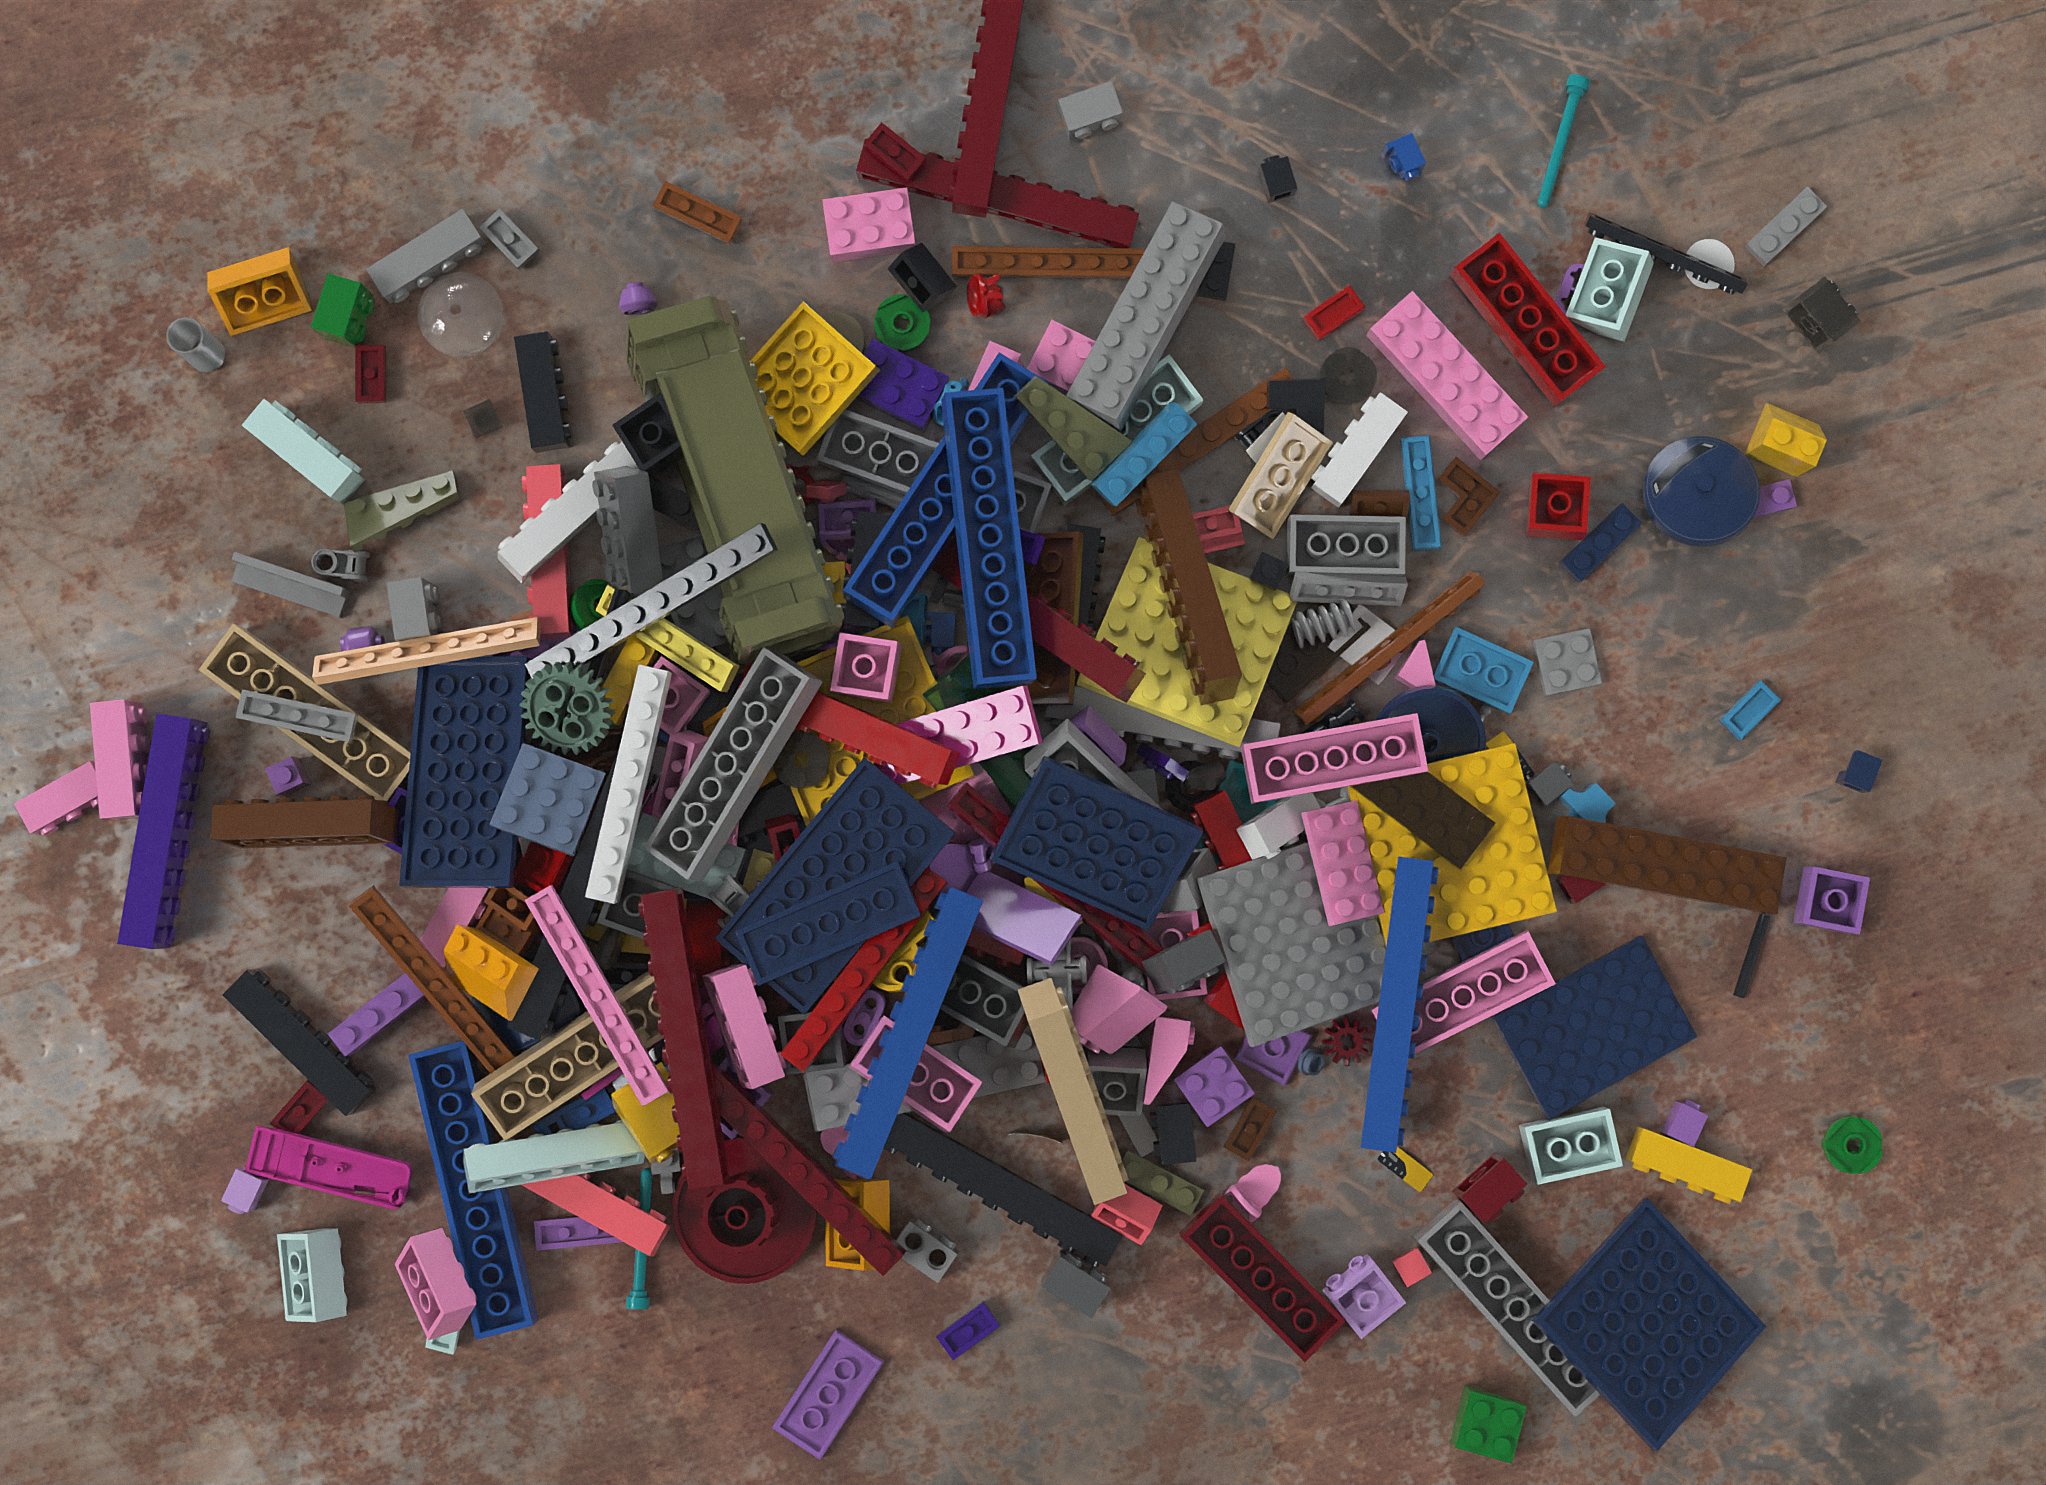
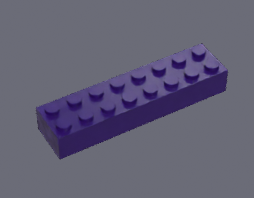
M156 713L117 944L147 949L170 948V944L175 940L176 927L173 924L175 915H178L181 907V899L178 898L179 889L183 886L186 877L183 865L184 859L190 853L188 835L189 830H192L195 824V813L192 812L194 801L198 800L200 794V785L197 782L199 773H202L205 765V758L202 756L204 745L209 740L208 722Z

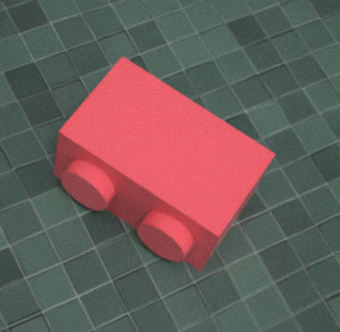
M1124 1183L1127 1194L1096 1204L1091 1218L1142 1245L1152 1231L1163 1205Z

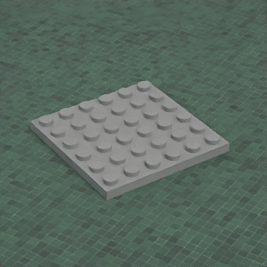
M1308 842L1282 850L1270 859L1263 856L1196 879L1216 942L1226 960L1223 964L1250 1047L1258 1046L1379 1002L1386 946L1378 915L1333 926L1328 925Z

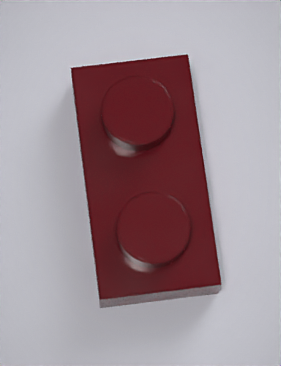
M882 122L864 143V147L907 182L911 180L926 161L925 156Z
M355 345V402L358 404L387 403L385 345Z
M307 1080L273 1118L270 1124L276 1129L300 1134L329 1100Z

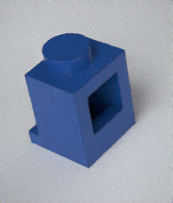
M1412 132L1385 145L1382 152L1384 156H1391L1389 158L1391 168L1394 173L1399 172L1401 179L1405 178L1406 181H1411L1422 174L1421 170H1423L1426 161Z
M927 612L926 618L928 621H932V625H926V642H931V654L935 652V654L940 655L944 651L955 647L956 614Z

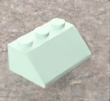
M1595 238L1568 307L1566 317L1598 335L1625 341L1654 265L1650 252Z
M322 1228L277 1234L286 1321L320 1322L347 1316V1296L344 1292V1267L341 1263V1238L338 1234V1228Z

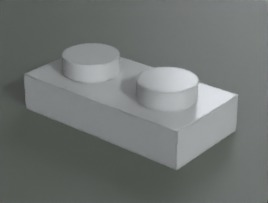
M500 208L479 227L519 270L540 252L533 242Z

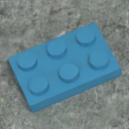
M1455 626L1434 670L1433 676L1436 682L1509 715L1514 708L1534 662Z

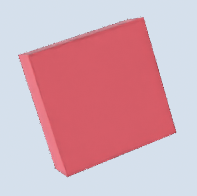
M1417 1247L1392 1260L1407 1288L1432 1274Z

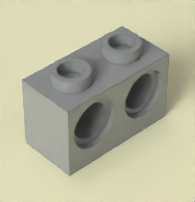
M910 1218L896 1239L906 1250L902 1259L939 1283L958 1255V1250L954 1248L956 1243L943 1234L939 1238L930 1232L932 1226L922 1219L918 1218L917 1221H914ZM914 1232L921 1236L922 1243L920 1246L911 1247L907 1244L906 1236L909 1233ZM935 1249L943 1250L946 1254V1260L939 1264L934 1263L930 1259L931 1251Z

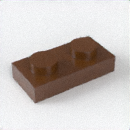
M1352 490L1350 516L1406 517L1407 521L1410 502L1409 491Z
M1251 1096L1223 1147L1250 1161L1277 1110Z

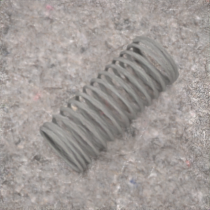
M184 317L177 319L169 326L166 335L167 343L172 350L198 371L206 373L220 368L225 359V349L221 342L199 322L192 318ZM200 341V343L198 344V346L193 349V347L195 346V344Z

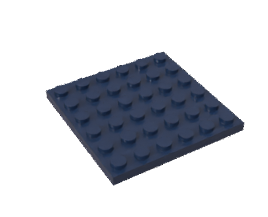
M1648 1198L1642 1199L1532 1319L1533 1323L1652 1451H1658L1766 1328V1325Z

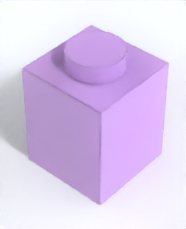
M244 1166L237 1168L221 1201L229 1204L227 1208L238 1214L254 1211L270 1178L247 1173Z

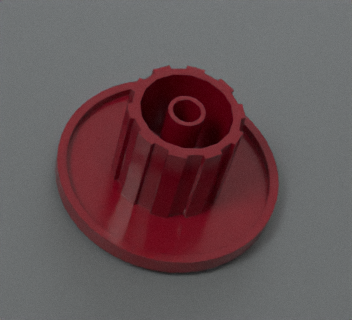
M743 1137L724 1140L730 1179L722 1185L689 1189L688 1182H685L681 1175L673 1196V1226L683 1251L702 1271L730 1283H758L783 1273L800 1258L813 1236L817 1221V1211Z

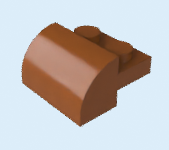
M514 885L513 888H491L484 900L488 907L475 928L481 930L522 958L525 956L536 935H544L525 902L529 898L528 895Z

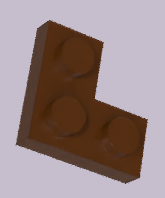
M1455 457L1437 479V481L1459 497L1441 520L1462 537H1465L1499 495L1500 491L1458 457Z

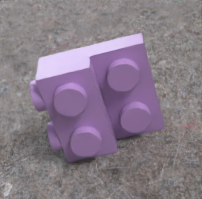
M1368 1254L1364 1257L1356 1256L1349 1263V1269L1341 1275L1334 1274L1326 1281V1287L1322 1289L1361 1339L1406 1304Z

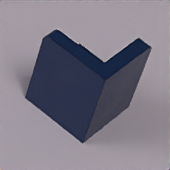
M1855 750L1846 771L1839 772L1835 783L1860 793L1871 792L1883 760Z

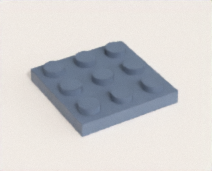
M523 743L491 819L490 826L574 857L607 775L604 772Z

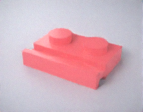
M1230 506L1192 514L1205 554L1245 546L1240 519L1228 511Z

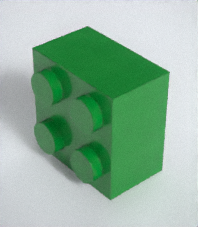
M327 273L311 329L325 340L355 348V345L363 342L367 327L364 325L367 315H371L374 310V295L360 282Z
M1465 1385L1450 1442L1457 1449L1512 1464L1527 1406L1520 1400Z

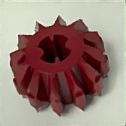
M1346 1016L1342 1019V1027L1336 1019L1332 1020L1335 1030L1324 1029L1325 1033L1331 1035V1039L1324 1038L1321 1040L1322 1044H1331V1047L1324 1051L1325 1055L1328 1056L1336 1052L1332 1060L1336 1064L1341 1060L1342 1056L1345 1066H1350V1056H1352L1356 1063H1360L1361 1058L1357 1053L1361 1052L1365 1055L1369 1053L1367 1049L1362 1048V1044H1370L1371 1039L1361 1037L1369 1031L1368 1028L1363 1027L1357 1031L1360 1020L1355 1019L1350 1026L1349 1017ZM1347 1033L1351 1034L1350 1040L1353 1044L1351 1047L1346 1046V1049H1343V1043L1340 1041L1341 1036L1347 1037Z

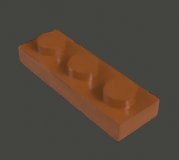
M666 181L653 204L655 210L729 245L742 222L741 216Z

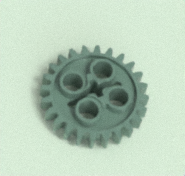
M557 661L552 668L547 664L541 669L542 672L540 670L536 671L532 675L533 678H530L525 683L528 688L523 690L521 695L526 699L520 703L521 707L527 709L521 715V718L530 719L525 728H534L536 730L532 738L541 736L543 738L541 746H545L548 742L552 743V752L562 747L564 755L571 748L574 754L578 755L582 748L588 752L593 745L598 746L602 741L601 738L604 739L608 735L609 731L607 729L614 723L609 718L615 713V710L607 708L614 701L612 698H605V694L610 689H601L599 686L603 679L598 678L594 681L592 679L594 671L590 670L587 674L583 673L582 664L574 670L571 661H568L564 667ZM553 686H557L561 690L562 695L556 693ZM572 686H574L575 692L574 695L571 697ZM580 696L585 697L588 700L589 705L584 704L581 701ZM546 711L550 712L555 720L548 718ZM563 720L562 730H560V723ZM572 722L579 724L582 731L577 730Z

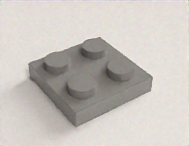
M1590 628L1532 641L1544 696L1602 684Z

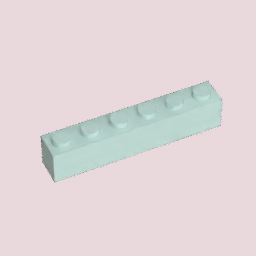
M619 1120L609 1125L593 1124L585 1129L574 1131L572 1129H563L556 1134H534L526 1139H507L497 1144H475L464 1149L463 1162L469 1193L642 1164L644 1163L645 1154L623 1121Z

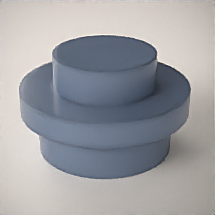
M1310 1047L1303 1051L1298 1059V1069L1304 1075H1317L1325 1064L1324 1056L1315 1047Z

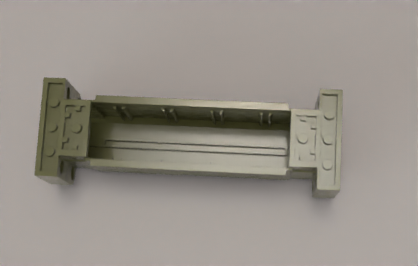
M707 296L627 319L625 359L633 381H637L644 403L659 393L664 397L684 457L677 461L676 464L708 554L760 523L766 524L778 548L776 552L719 585L724 597L721 601L719 617L729 643L728 652L731 661L740 666L736 673L737 675L745 672L748 663L754 664L763 647L777 650L786 657L791 658L823 646L826 642L837 637L842 626L841 620H844V613L840 603L835 604L832 593L835 592L831 577H825L822 568L825 565V560L821 549H815L812 540L815 539V532L811 522L806 523L803 512L806 511L803 498L795 493L793 485H796V479L791 468L787 469L784 459L787 456L782 441L777 442L774 432L777 431V426L773 415H768L765 405L768 403L763 388L758 389L755 379L758 378L755 364L753 361L749 362L746 356V352H749L747 341L744 335L739 336L736 326H739L735 309L730 310L727 300H717L714 296Z

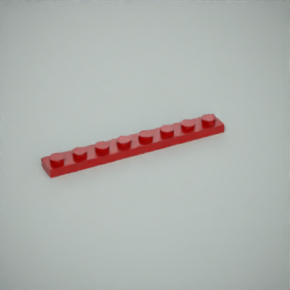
M928 867L911 887L922 916L867 939L780 1053L781 1056L805 1073L939 897L940 892L948 885L944 879Z

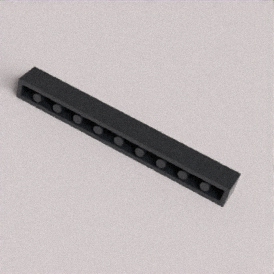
M618 753L560 894L562 903L587 946L590 940L589 937H586L590 926L594 927L596 925L601 910L597 909L600 900L587 898L585 895ZM653 766L650 767L646 790L648 791L655 779V774L652 773ZM545 935L533 961V965L539 968L513 1020L509 1021L507 1028L537 1040L544 1039L546 1035L551 1036L557 1022L553 1018L557 1007L561 1009L565 1003L568 992L564 991L568 980L570 981Z
M908 1113L896 1116L883 1149L892 1154H896L897 1151L907 1156L906 1161L920 1169L922 1165L933 1170L931 1175L946 1183L948 1179L958 1184L956 1189L971 1197L974 1193L982 1197L981 1203L992 1210L997 1211L998 1207L1009 1212L1007 1217L1020 1225L1025 1221L1034 1226L1032 1231L1045 1239L1049 1235L1059 1240L1057 1245L1062 1249L1072 1253L1074 1249L1084 1254L1083 1260L1095 1267H1098L1099 1264L1107 1266L1123 1235L1094 1220L1086 1212Z

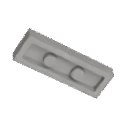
M1806 187L1744 247L1765 266L1827 206L1809 187Z

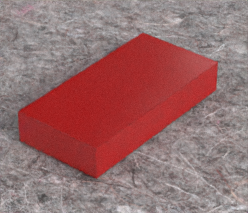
M1349 284L1303 316L1302 319L1317 340L1320 341L1365 310L1366 307Z

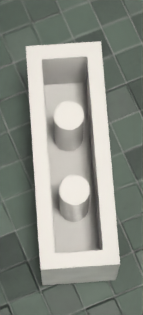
M1313 793L1282 798L1236 830L1252 860L1262 856L1270 859L1281 852L1279 847L1282 845L1287 847L1299 840L1297 835L1300 833L1302 835L1306 834L1301 813L1320 809V806Z

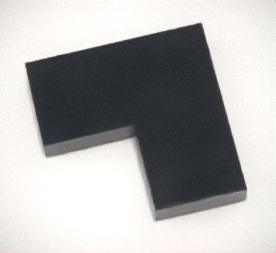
M1268 379L1267 408L1294 409V415L1324 435L1325 379Z

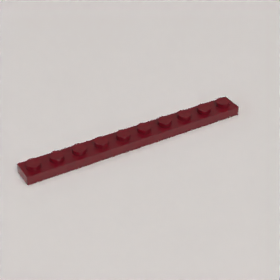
M967 782L963 784L946 806L994 847L1010 820ZM1034 880L1067 909L1080 914L1082 921L1145 975L1147 973L1142 961L1164 950L1136 925Z

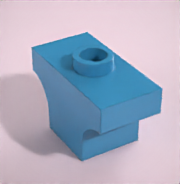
M1597 783L1590 784L1580 793L1568 788L1557 797L1570 812L1568 816L1606 823L1608 811L1616 804Z

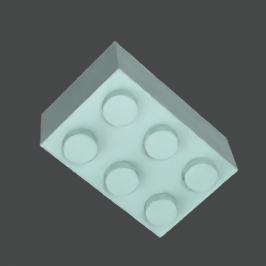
M1602 1106L1556 1116L1550 1120L1542 1119L1519 1125L1530 1178L1537 1185L1623 1166L1609 1108Z

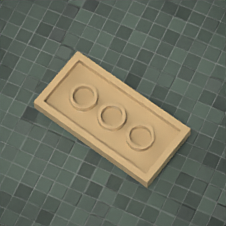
M1288 412L1228 511L1265 536L1274 539L1333 442L1299 417Z

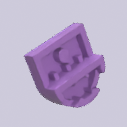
M875 498L836 500L831 503H821L818 501L820 541L822 546L833 554L835 558L847 561L848 548L854 547L855 536H850L852 519H858L859 511L876 513Z

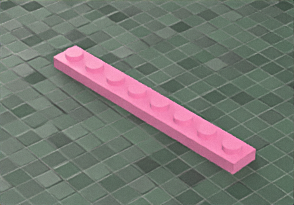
M553 885L526 899V904L641 1105L644 1106L668 1092L666 1082Z

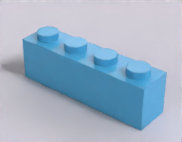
M1169 402L1132 440L1133 442L1090 485L1109 504L1116 507L1197 423L1178 403Z

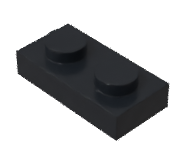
M1223 242L1199 286L1198 297L1226 301L1235 243Z

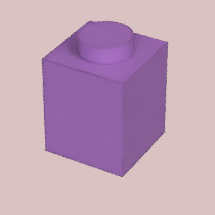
M291 756L265 768L277 795L287 796L312 784L300 758Z
M1686 1099L1684 1104L1675 1101L1661 1133L1694 1147L1708 1115L1700 1112L1702 1106Z

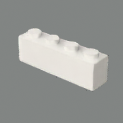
M1381 392L1375 399L1372 396L1368 398L1360 409L1365 413L1358 422L1353 419L1344 432L1348 435L1347 439L1343 444L1337 441L1328 454L1332 459L1326 468L1320 465L1311 477L1315 481L1311 489L1338 508L1408 413Z

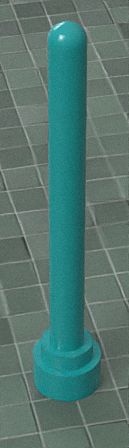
M1576 74L1568 76L1565 87L1568 89L1567 94L1569 96L1539 195L1538 206L1540 208H1546L1549 205L1579 99L1589 89L1591 80L1587 77Z
M644 1168L641 1171L639 1193L641 1205L639 1208L649 1213L652 1171L649 1168ZM637 1249L635 1251L633 1290H630V1295L626 1297V1308L649 1309L650 1297L647 1296V1291L645 1290L647 1255Z

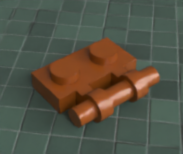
M963 1022L956 1028L946 1029V1024L933 1025L926 1044L934 1045L968 1039L974 1035L975 1029Z

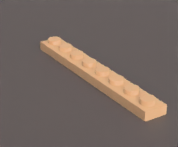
M538 617L319 655L315 656L312 678L316 685L536 647L540 646L541 623Z

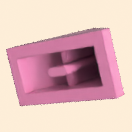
M1425 640L1419 641L1414 645L1394 677L1411 689L1420 686H1436Z

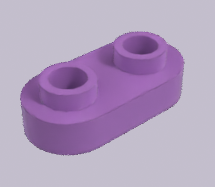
M869 988L849 1014L843 1029L844 1036L849 1043L856 1046L863 1045L880 1020L886 1007V1000L879 990ZM873 998L876 1001V1007H869L867 999ZM857 1024L864 1027L865 1031L863 1034L855 1031Z

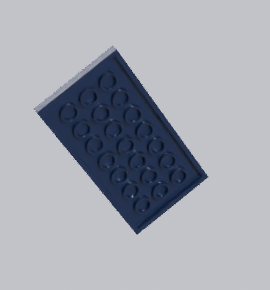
M474 657L418 667L399 886L404 888H513L517 836L491 827L490 822L521 746L525 743L526 718H521V715L527 709L521 707L520 703L526 699L521 695V692L528 688L525 683L530 679V674L525 666V663L531 660L529 657Z
M864 757L715 939L750 968L735 931L896 861L900 862L911 888L956 832L869 759ZM866 940L769 981L767 984L805 1015Z

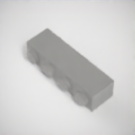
M461 209L366 270L382 296L390 304L392 302L398 303L409 296V292L416 287L422 288L430 284L435 275L442 271L446 273L454 269L458 265L457 262L466 256L469 258L478 254L482 250L481 247L486 243L469 216Z

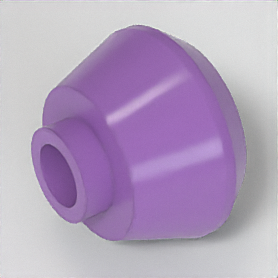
M643 282L629 283L626 285L627 289L622 290L618 307L623 314L640 315L655 310L657 301L650 288L645 287Z

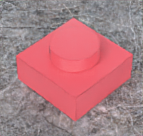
M820 480L806 486L807 497L819 498L821 503L835 502L836 497L847 494L846 482Z

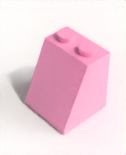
M1098 964L1075 1002L1073 1012L1070 1013L1081 1044L1099 1054L1100 1050H1103L1112 1055L1164 1013L1168 1006L1140 986Z

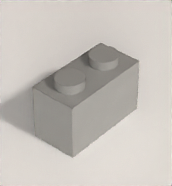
M1112 81L1058 99V110L1069 139L1076 137V139L1086 138L1092 134L1093 130L1099 128L1109 130L1118 126V122L1122 121L1123 112Z

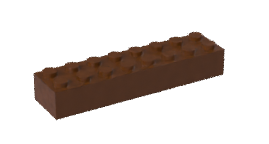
M1174 469L1149 474L1144 478L1143 486L1139 488L1140 500L1136 501V507L1139 517H1144L1145 520L1144 534L1146 541L1152 543L1153 551L1151 555L1154 567H1159L1161 576H1159L1161 591L1163 593L1166 592L1169 599L1167 601L1169 617L1174 618L1177 625L1175 627L1177 643L1182 644L1185 653H1183L1182 657L1185 669H1190L1193 678L1190 680L1192 693L1194 696H1198L1201 705L1235 698L1242 672L1179 470Z
M1557 816L1548 873L1758 913L1778 914L1787 857L1577 817Z

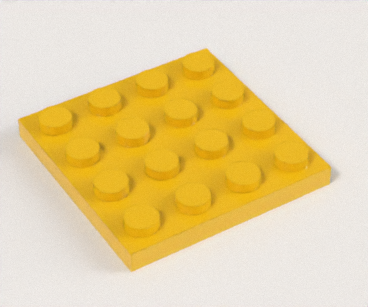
M804 301L749 361H753L758 373V378L755 381L758 389L763 388L768 403L765 405V409L768 415H773L777 426L776 432L803 456L880 371L878 367Z

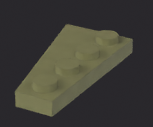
M1036 376L1014 396L1090 481H1093L1133 442Z
M452 470L344 502L350 547L355 553L363 549L362 545L374 538L377 542L387 537L386 532L400 525L404 528L412 524L415 517L423 513L428 516L459 500L460 493L454 471Z

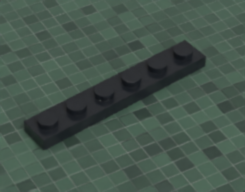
M1589 212L1584 222L1585 227L1589 228L1588 233L1601 239L1606 235L1615 239V243L1649 251L1653 261L1658 257L1667 261L1666 266L1675 271L1682 272L1683 269L1693 272L1692 277L1703 283H1708L1709 280L1719 284L1718 288L1726 293L1734 295L1735 291L1743 294L1748 284L1743 277Z

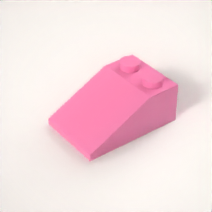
M1160 1015L1152 1021L1146 1062L1144 1104H1151L1186 1053L1188 1044L1193 1045L1195 1028L1190 1026L1191 1021L1188 1019Z

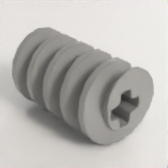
M1346 600L1340 601L1339 608L1335 603H1330L1328 612L1322 605L1318 607L1317 615L1311 608L1307 610L1306 618L1301 611L1296 613L1295 621L1291 618L1294 635L1300 648H1303L1304 639H1307L1312 646L1315 643V636H1318L1322 643L1326 641V633H1329L1333 640L1337 639L1338 630L1342 632L1344 637L1348 636L1349 627L1355 632L1353 615Z

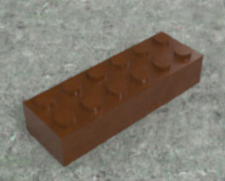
M357 795L356 800H348V797L330 796V801H321V798L304 797L303 802H295V799L278 798L277 803H269V800L251 799V804H243V801L225 800V805H213L210 840L240 849L397 844L399 809L389 806L388 801L374 800L375 797L371 795Z

